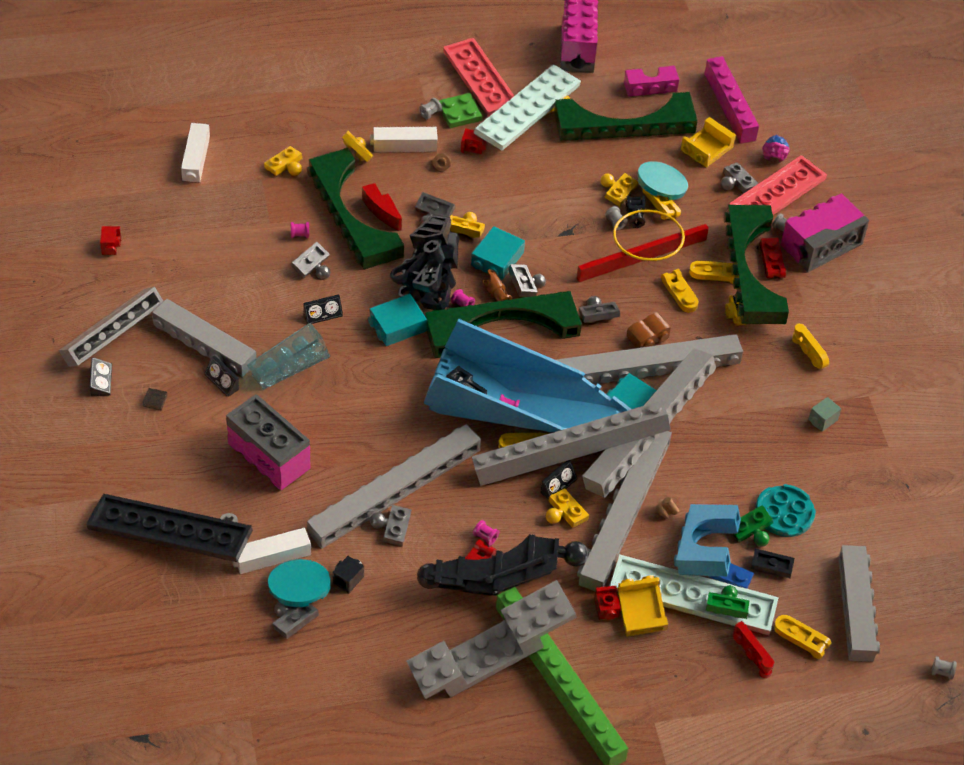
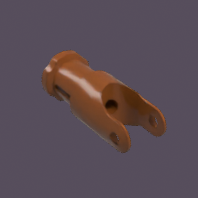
M489 269L487 272L490 275V281L482 279V282L490 295L497 302L511 300L512 297L507 294L506 287L493 270Z

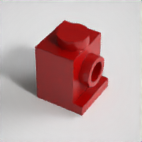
M465 128L461 139V153L468 151L482 154L483 150L487 149L488 142L474 134L475 130Z
M102 226L100 239L102 255H117V247H121L122 241L120 226Z
M617 587L596 588L594 600L599 620L618 618L621 607L617 595Z

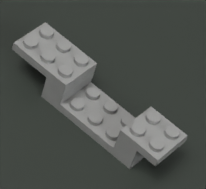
M556 580L501 610L505 621L449 650L445 641H442L407 660L424 697L428 698L445 689L451 698L544 648L540 637L577 618L558 581Z

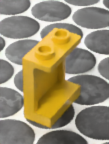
M709 117L705 120L704 128L691 138L686 136L682 138L680 150L707 168L734 147L736 135Z
M645 576L642 580L625 579L618 583V595L626 637L667 630L668 621L667 617H665L659 577Z

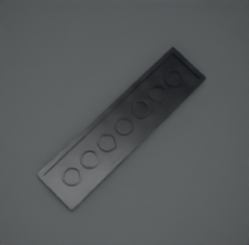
M104 493L86 524L89 530L238 562L253 531L252 525Z

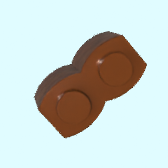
M656 312L628 327L626 336L636 348L654 346L655 343L666 341L670 336L671 327Z

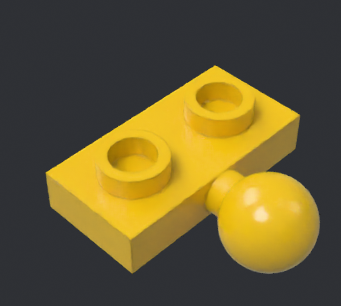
M349 131L342 136L344 139L343 143L349 149L353 148L357 152L356 156L361 161L365 160L368 162L373 157V154L366 148V142L363 138H355Z
M289 146L264 162V168L275 176L288 169L291 175L297 176L302 171V166L298 163L303 159L302 153Z
M608 173L602 175L600 179L602 186L611 187L606 193L605 198L619 207L625 201L626 195L630 196L639 184L636 179L626 173L617 182Z
M473 212L465 213L463 218L450 215L452 220L451 232L462 233L471 238H480L485 224L476 222L477 217Z
M566 489L549 496L548 501L554 507L550 508L545 515L549 523H558L561 520V516L572 528L588 521L590 515Z

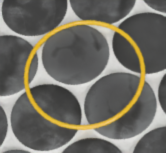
M655 210L630 212L617 221L613 230L614 241L619 249L633 258L644 261H659L675 255L682 248L685 239L683 228L673 217ZM643 212L656 213L671 219L677 224L682 234V241L680 246L667 256L660 258L638 257L627 252L618 243L616 238L617 226L630 215Z

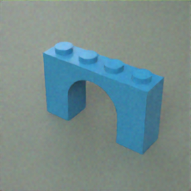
M690 505L689 512L685 514L686 524L682 526L681 530L682 539L678 541V554L674 556V565L678 567L679 575L728 576L731 563L728 547H705L696 544V542L700 538L713 533L737 534L741 520L738 505Z

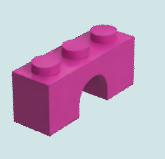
M675 66L658 67L656 77L646 76L642 69L625 70L624 85L628 97L678 92L679 77Z

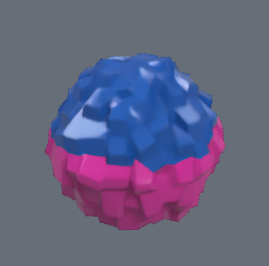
M778 135L769 137L762 147L764 159L770 161V157L778 158L779 163L784 161L790 152L786 139Z

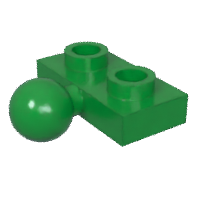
M761 505L740 517L738 533L733 534L740 543L754 535L753 540L757 546H766L770 538L765 531L761 530L774 523L764 506Z
M727 585L722 589L721 594L709 592L706 611L733 616L734 618L747 619L750 600L737 598V589L732 585Z

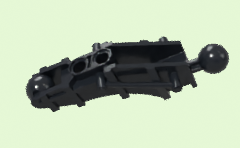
M529 534L513 549L505 553L503 551H496V555H492L491 558L471 560L465 559L464 556H458V559L446 562L437 559L436 564L426 563L418 569L417 580L426 589L441 588L454 591L461 590L465 593L497 596L499 593L551 574L553 570L557 569L558 558H564L567 564L577 567L587 561L589 554L587 547L582 542L571 541L566 546H559V538L536 537L533 534Z

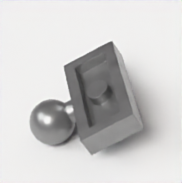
M738 162L724 167L723 173L726 176L722 178L720 183L724 190H731L735 184L743 193L759 184Z
M422 192L415 205V209L427 214L421 218L420 224H422L431 215L450 217L455 209V204Z
M316 242L294 260L291 267L303 278L315 269L317 277L324 280L330 277L331 271L329 267L321 266L320 264L330 254Z
M510 264L508 268L519 296H536L538 292L536 288H542L546 284V279L542 274H536L531 277L527 265Z
M591 296L587 300V306L579 307V314L584 323H593L598 320H611L620 317V310L615 302L601 304V299L598 296Z
M392 505L389 519L385 518L382 513L376 512L371 515L370 524L374 528L386 527L383 542L403 546L412 510Z
M278 602L274 610L280 618L273 622V627L288 639L319 616L318 609L310 603L306 607H294L291 609L290 606Z

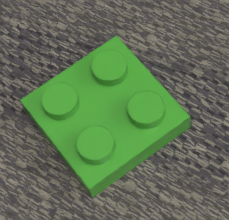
M470 93L438 100L442 106L441 113L449 128L482 121V114Z

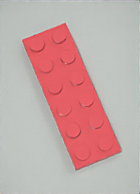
M474 38L443 47L444 54L488 117L514 97Z
M801 155L729 203V205H771L772 214L775 215L826 180L827 174Z

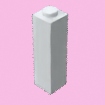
M191 123L181 167L182 181L200 182L210 138L209 124Z
M374 127V135H370V145H374V152H437V127Z
M297 529L247 543L238 562L232 561L234 568L238 567L240 574L310 556L311 543L306 529Z

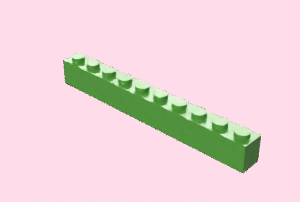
M516 587L497 595L496 609L504 621L505 618L501 610L523 598ZM549 634L543 635L540 639L544 648L529 655L530 659L604 765H619L625 762L629 748Z

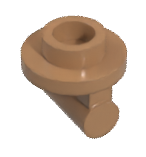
M444 153L437 154L433 159V166L438 171H445L452 165V159Z
M671 497L658 500L656 508L660 516L666 519L672 514L676 515L679 513V509Z

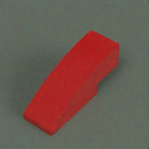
M376 183L362 186V200L368 209L382 222L397 231H401L402 217L389 193L382 195Z

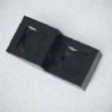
M457 366L446 375V378L487 395V390L474 382L473 375L460 366Z

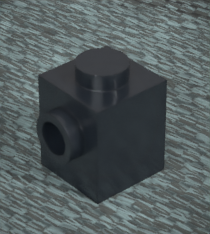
M347 556L343 561H339L333 571V584L348 593L364 578V565L358 559H353L350 556Z

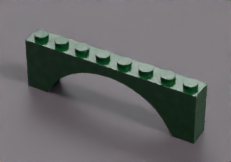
M690 92L673 93L670 100L661 109L646 116L630 119L610 118L592 113L581 107L572 98L555 99L554 115L560 141L696 133L698 122Z
M349 148L310 158L307 173L309 177L313 178L315 188L319 189L321 199L326 201L329 213H332L334 216L335 224L340 226L343 238L347 239L350 251L355 253L356 262L360 263L365 270L404 258V243L398 233L369 227L352 216L344 206L340 192L345 181L355 172V159Z
M728 205L727 212H724V223H727L725 233L726 236H729L727 247L731 249L729 260L733 262L731 274L735 276L733 287L737 289L735 301L739 303L737 315L741 316L742 324H786L789 308L787 298L763 286L751 273L745 258V251L749 244L758 236L771 231L773 221L771 205Z
M571 291L425 312L427 335L434 359L441 357L458 319L477 327L499 320H524L544 326L562 339L579 337L582 327Z

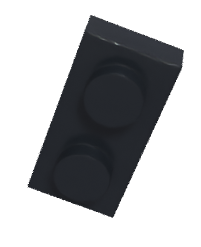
M755 548L751 569L790 579L795 558Z

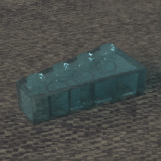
M309 323L247 364L251 375L264 390L329 358L330 354L323 337Z

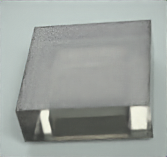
M148 388L143 400V407L162 411L168 396L167 392Z

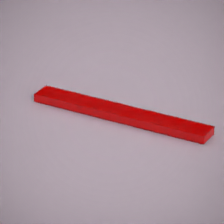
M707 224L684 230L685 239L682 248L707 240L709 230ZM678 232L627 249L626 251L638 257L654 258L675 251L681 244L682 234ZM621 251L579 265L576 278L579 282L644 260L633 258Z

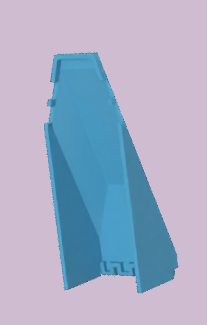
M458 319L445 345V349H443L434 373L435 376L432 378L424 399V404L430 406L429 410L439 414L547 432H557L631 410V408L615 396L610 398L601 391V385L597 383L595 386L584 378V372ZM457 366H460L473 375L474 382L487 390V395L446 378V375ZM501 394L505 398L514 401L520 400L518 408L499 400Z

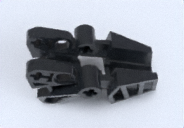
M431 215L409 236L415 249L412 258L404 260L403 264L395 267L390 273V278L398 285H404L398 291L399 297L405 296L403 293L409 291L408 294H411L415 302L420 300L423 307L437 311L447 308L451 289L456 285L451 269L458 268L459 237L457 233L450 232L452 221L450 217ZM437 267L436 270L430 272V269ZM399 272L403 273L402 275L394 276Z

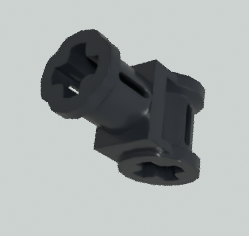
M626 195L625 208L627 214L637 210H645L644 195H641V197ZM644 212L628 216L631 217L629 224L633 228H641L645 225Z

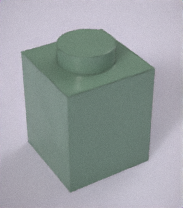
M826 397L812 407L808 420L813 426L823 432L838 421L841 408L830 398Z

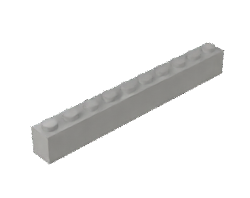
M735 334L557 359L556 361L584 372V378L592 384L619 381L620 378H624L628 373L636 378L673 373L693 348L712 354L716 367L740 364L743 350L738 336Z
M693 348L645 405L663 401L669 423H671L674 416L682 410L683 406L693 397L698 388L702 387L704 381L714 373L716 366L713 355ZM660 433L606 449L582 476L586 490L605 498L609 492L613 491L621 478L625 477L627 471L637 463L638 458L648 450L650 444L659 437Z
M659 401L472 456L480 486L666 432L671 430L664 403Z
M467 424L461 428H456L448 436L440 438L430 447H425L420 453L409 457L402 464L394 466L384 475L376 477L371 483L361 486L358 491L345 496L335 505H330L322 513L312 516L307 521V533L323 549L368 521L372 514L376 512L381 513L479 452L481 439Z
M672 432L660 433L659 437L650 444L648 450L638 458L637 463L628 470L627 475L621 478V488L615 490L613 496L614 503L608 505L606 511L607 518L601 520L599 525L600 533L594 535L591 544L593 548L592 550L588 549V559L585 565L579 567L577 576L580 577V586L596 591L598 587H605L669 447Z

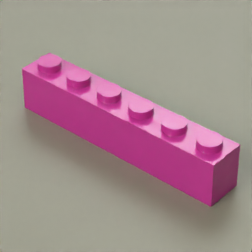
M723 56L707 59L704 74L739 143L756 141L759 125Z

